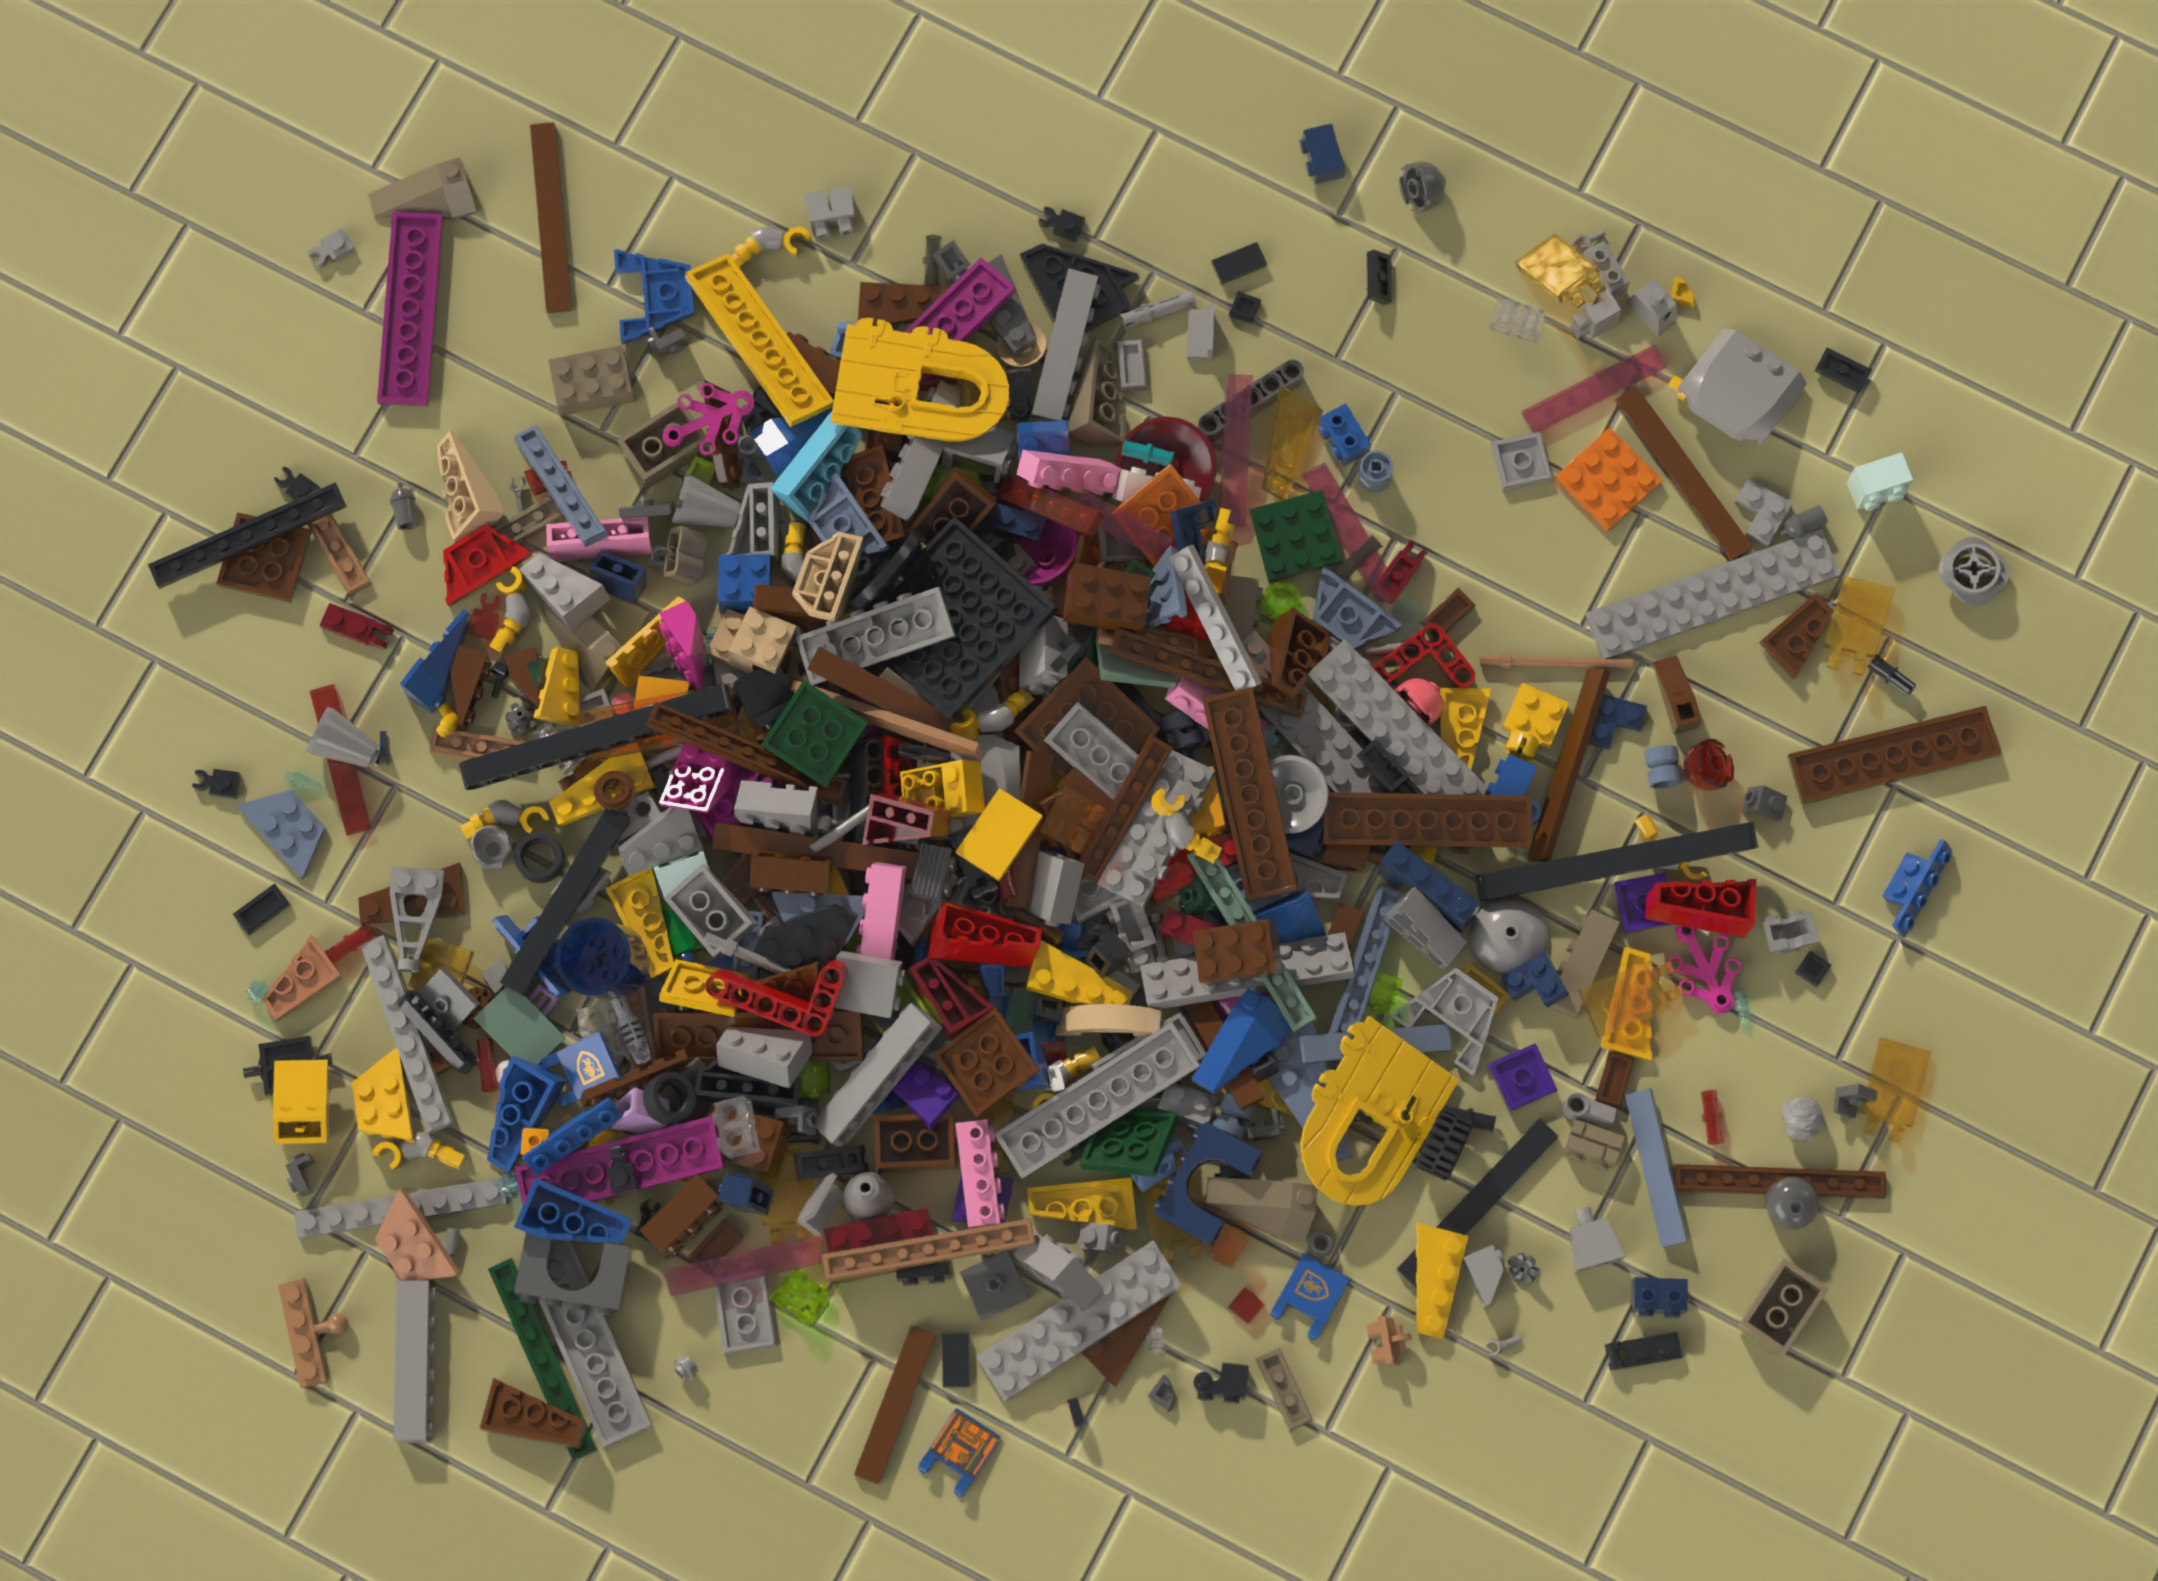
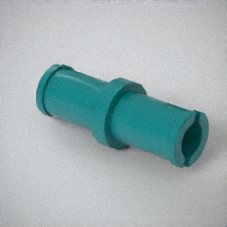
M1125 440L1121 455L1143 460V463L1146 464L1152 462L1168 466L1169 464L1172 465L1175 452L1155 448L1150 443L1143 445Z

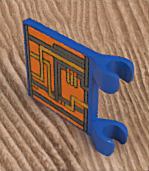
M956 1408L918 1464V1470L926 1474L936 1459L962 1475L954 1487V1493L962 1497L1001 1436Z

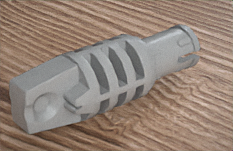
M620 996V1002L617 997L611 1001V1004L619 1020L617 1028L624 1046L636 1067L651 1063L648 1040L637 1016H633L627 996Z

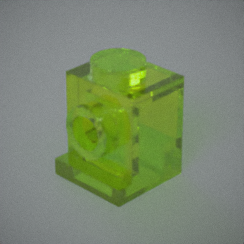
M1378 972L1367 1006L1372 1007L1371 1010L1373 1012L1386 1015L1389 1005L1395 1006L1399 991L1394 989L1400 990L1403 979Z

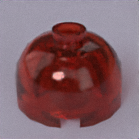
M1706 739L1695 744L1684 757L1683 767L1688 781L1695 788L1702 791L1722 789L1734 778L1733 759L1730 754H1725L1722 749L1725 746L1716 739Z

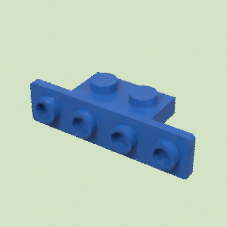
M1940 839L1929 860L1907 852L1882 895L1885 900L1903 906L1893 923V928L1901 937L1905 938L1908 931L1914 927L1918 913L1925 907L1928 895L1932 888L1938 884L1942 870L1951 860L1952 849L1945 840Z
M508 915L496 916L492 922L497 926L498 933L507 938L513 945V950L517 954L540 916L534 917L522 931ZM559 938L536 974L544 981L546 989L557 997L568 995L571 992L568 985L556 973L572 955Z
M606 1098L592 1109H586L551 1133L549 1138L522 1156L523 1160L538 1175L621 1119L623 1115L612 1100Z

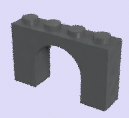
M528 1233L525 1234L514 1293L520 1296V1301L535 1303L536 1299L545 1300L546 1305L553 1307H562V1303L572 1305L573 1310L588 1312V1308L599 1309L598 1314L614 1316V1312L621 1313L633 1253L631 1247L604 1243L600 1268L595 1280L583 1289L569 1291L558 1287L550 1275V1263L555 1239L538 1238Z

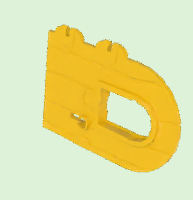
M862 318L856 325L847 324L830 423L941 441L962 442L988 433L1004 415L1009 401V384L1003 368L989 352L970 343L950 340L945 331L938 328H933V334L929 335V327L925 326L916 327L912 333L893 331L892 325L889 322L880 319L877 320V326H872L873 318ZM922 373L966 379L975 383L981 391L979 402L971 407L955 408L950 405L918 401L919 395L917 393ZM875 401L888 402L890 405L878 404Z
M1367 1016L1364 1023L1356 1022L1350 1025L1347 1032L1353 1038L1350 1039L1347 1035H1344L1342 1038L1340 1050L1344 1057L1336 1071L1328 1070L1321 1074L1318 1080L1325 1084L1324 1087L1319 1084H1315L1313 1087L1312 1100L1315 1102V1106L1308 1116L1301 1138L1302 1161L1306 1173L1314 1186L1326 1197L1338 1203L1351 1206L1374 1203L1383 1199L1395 1189L1430 1132L1439 1111L1443 1109L1459 1081L1458 1078L1381 1025L1371 1016ZM1411 1097L1415 1098V1100L1411 1105L1409 1111L1405 1112V1118L1403 1120L1401 1114L1404 1110H1407L1406 1106L1409 1103ZM1360 1110L1366 1116H1370L1376 1123L1385 1127L1386 1131L1368 1160L1367 1167L1363 1168L1358 1174L1348 1176L1337 1168L1338 1164L1335 1153L1339 1142L1356 1113Z

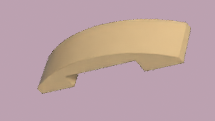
M1091 1004L1062 1008V1020L1060 1025L1056 1027V1035L1083 1036V1032L1133 1033L1136 1037H1148L1161 1029L1162 1012L1161 1010L1119 1004Z

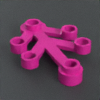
M704 383L699 391L701 397L704 399L714 398L726 403V405L720 408L693 400L688 394H681L677 399V406L680 409H689L704 415L681 427H667L662 436L664 443L669 447H676L682 442L684 436L709 425L705 440L700 444V452L706 456L711 455L715 451L714 442L722 418L732 414L729 427L724 431L722 439L726 444H734L738 439L737 430L742 416L749 414L754 407V400L750 393L739 390L729 394L715 389L711 383ZM710 387L712 389V394L705 395L703 393V388ZM687 398L689 400V405L682 406L680 404V399ZM740 398L744 399L746 406L739 407L737 400ZM675 431L678 434V438L671 440L669 432ZM732 432L735 439L733 441L727 440L726 433ZM703 444H711L712 450L710 452L704 451Z
M1677 926L1675 937L1679 942L1686 943L1697 967L1683 963L1682 959L1678 956H1672L1666 964L1668 971L1671 973L1679 972L1704 981L1709 989L1708 991L1695 987L1691 980L1684 979L1678 985L1679 993L1682 996L1690 995L1708 1002L1709 1008L1717 1014L1729 1012L1734 1005V997L1730 989L1735 975L1741 969L1740 961L1736 958H1731L1726 962L1724 967L1726 974L1721 986H1719L1715 978L1723 953L1730 944L1728 937L1719 935L1713 941L1714 949L1708 964L1695 938L1697 929L1690 928L1691 934L1685 935L1682 932L1684 926ZM1717 940H1724L1726 946L1723 948L1719 947ZM1677 961L1679 968H1672L1670 962ZM1735 963L1737 970H1730L1728 964ZM1682 985H1690L1691 991H1683ZM1717 997H1724L1726 1003L1723 1005L1719 1004Z

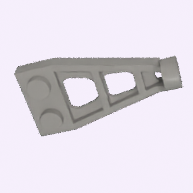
M392 866L390 898L399 950V971L419 972L420 959L443 898L444 870ZM407 895L425 896L427 898V905L421 916L411 917L406 914L404 898ZM406 923L421 924L422 928L417 942H407L405 940L404 926ZM412 956L414 957V960L406 959V957Z

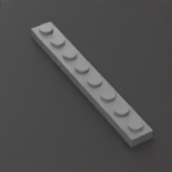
M382 935L360 946L426 1131L429 1134H433L454 1124L422 1033L399 1008L398 1000L406 992V988L388 938Z
M503 1177L408 1193L424 1218L507 1205ZM396 1195L296 1211L294 1215L297 1238L303 1239L381 1226Z

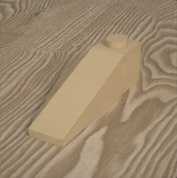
M449 430L438 443L437 454L440 474L445 477V489L442 490L443 498L447 499L449 511L445 512L446 523L453 541H459L485 524L493 527L504 515V511L497 493L455 432Z

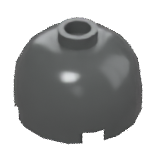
M1420 161L1409 163L1402 167L1401 171L1404 170V174L1402 177H1399L1400 192L1405 204L1407 205L1410 202L1412 207L1415 208L1411 209L1413 212L1421 213L1427 211L1442 201L1446 180L1436 166L1432 163Z
M1784 1177L1772 1184L1766 1194L1765 1207L1769 1217L1775 1224L1784 1229L1797 1230L1804 1228L1814 1220L1818 1213L1819 1200L1817 1193L1807 1181L1800 1177Z

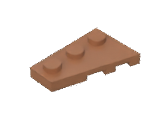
M312 934L306 940V944L300 952L296 953L292 958V962L283 974L279 975L261 999L277 1022L342 977Z

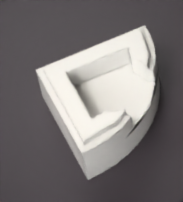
M1058 1065L1048 1066L1047 1072L1051 1091L1064 1090V1082Z

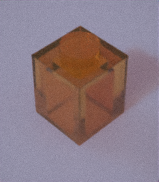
M1226 1226L1211 1248L1208 1256L1231 1270L1248 1244V1240L1245 1238L1246 1234L1235 1226L1231 1229Z

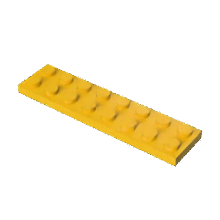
M729 253L686 272L685 279L790 427L833 408L834 400Z

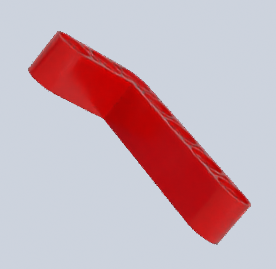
M1437 624L1426 625L1372 667L1387 684H1390L1429 654L1455 688L1470 687L1476 677L1472 666L1444 630ZM1428 630L1435 631L1438 635V641L1435 643L1428 642L1425 638V632ZM1414 646L1417 648L1418 656L1416 658L1407 657L1405 647ZM1444 650L1450 651L1454 656L1453 662L1445 663L1442 661L1441 652ZM1388 661L1395 662L1398 666V671L1394 674L1388 673L1384 667L1385 663ZM1458 671H1466L1469 674V682L1460 683L1456 678Z
M832 960L827 963L820 972L810 1003L724 969L716 970L706 980L705 989L708 995L807 1035L819 1036L831 1023L848 975V969L845 963L840 960ZM835 969L839 973V979L831 978L828 970ZM715 978L721 979L724 982V989L716 987L714 984ZM738 989H746L749 993V998L741 997ZM820 993L828 994L831 1003H824L820 999ZM763 998L771 999L773 1008L766 1007L763 1004ZM787 1007L796 1009L798 1017H791L787 1013ZM811 1017H818L822 1021V1027L813 1025Z

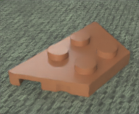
M405 1188L399 1190L375 1240L401 1280L421 1281L452 1277L461 1273Z

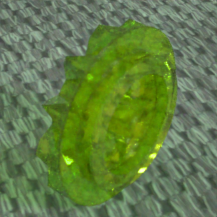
M1284 581L1275 582L1269 585L1263 592L1262 609H1264L1268 617L1276 619L1292 607L1300 611L1302 607L1301 593L1291 583ZM1289 595L1286 600L1288 608L1283 605L1276 608L1277 600L1275 597L1282 599Z

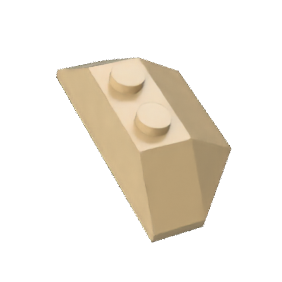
M837 532L832 538L820 543L806 553L792 596L809 616L834 622L843 616L857 576L863 537Z

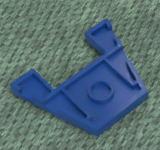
M614 249L616 274L642 272L645 318L619 320L622 345L649 335L648 329L651 327L656 332L695 315L693 288L685 279L686 272L691 270L689 264L661 258L658 260L645 257L642 254L635 253L634 255L625 253L623 250Z
M978 965V971L988 1002L1000 1011L1014 1033L1018 1035L1035 1032L1040 1045H1054L1057 1039V1025L1034 1021L1035 1000L1039 993L1004 992V965ZM1063 1000V1007H1062V1008H1064V1007H1065V1004H1066V1001H1064V1000Z

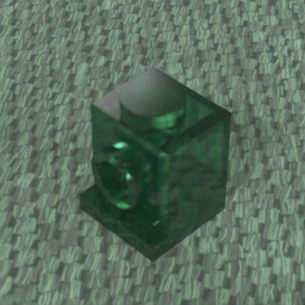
M1194 875L1191 878L1192 881L1178 892L1181 899L1178 905L1188 915L1202 916L1215 905V902L1199 876Z

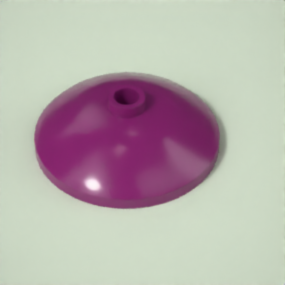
M1048 519L1039 544L1016 538L1009 552L1008 564L1033 586L1050 584L1064 576L1075 563L1080 549L1078 534L1067 522L1058 519Z

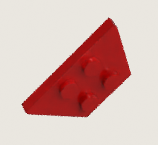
M489 525L481 526L443 550V562L446 567L444 571V582L447 587L446 604L451 607L509 571L512 566L515 567L533 556L532 553Z

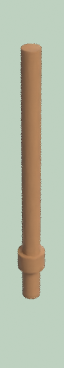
M1500 653V656L1480 655L1479 658L1480 666H1500V669H1510L1511 666L1633 669L1634 664L1633 659L1511 656L1509 653Z

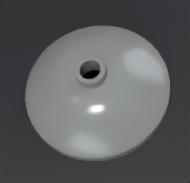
M1286 755L1271 760L1270 764L1285 832L1298 833L1311 828L1322 818L1329 801L1328 783L1323 772L1312 761L1300 756ZM1295 789L1299 792L1297 799H1294L1292 796V792Z
M1504 898L1487 904L1479 911L1472 923L1470 942L1475 956L1486 968L1495 973L1506 975L1544 950L1546 951L1548 930L1543 917L1532 905L1519 899ZM1513 929L1515 936H1508L1506 930Z

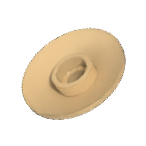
M1029 323L1036 344L1017 356L1013 355L1001 337L998 336L996 346L1001 360L1012 367H1029L1037 363L1045 354L1047 347L1045 334L1038 326Z

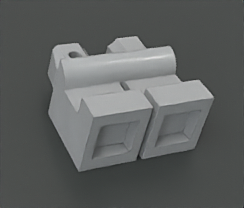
M851 186L829 190L832 211L829 210L826 190L804 194L811 230H814L819 241L830 238L829 228L839 226L840 236L853 235V223H856Z
M1609 289L1599 294L1597 304L1592 306L1589 303H1583L1581 312L1572 316L1573 323L1570 328L1577 339L1587 334L1593 339L1618 325L1621 308Z

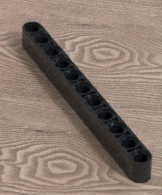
M727 684L716 685L659 702L701 721L720 717L735 710ZM655 704L465 760L459 763L465 790L479 789L663 734L646 727Z
M1748 822L1475 876L1479 902L1752 850L1759 848L1754 822Z

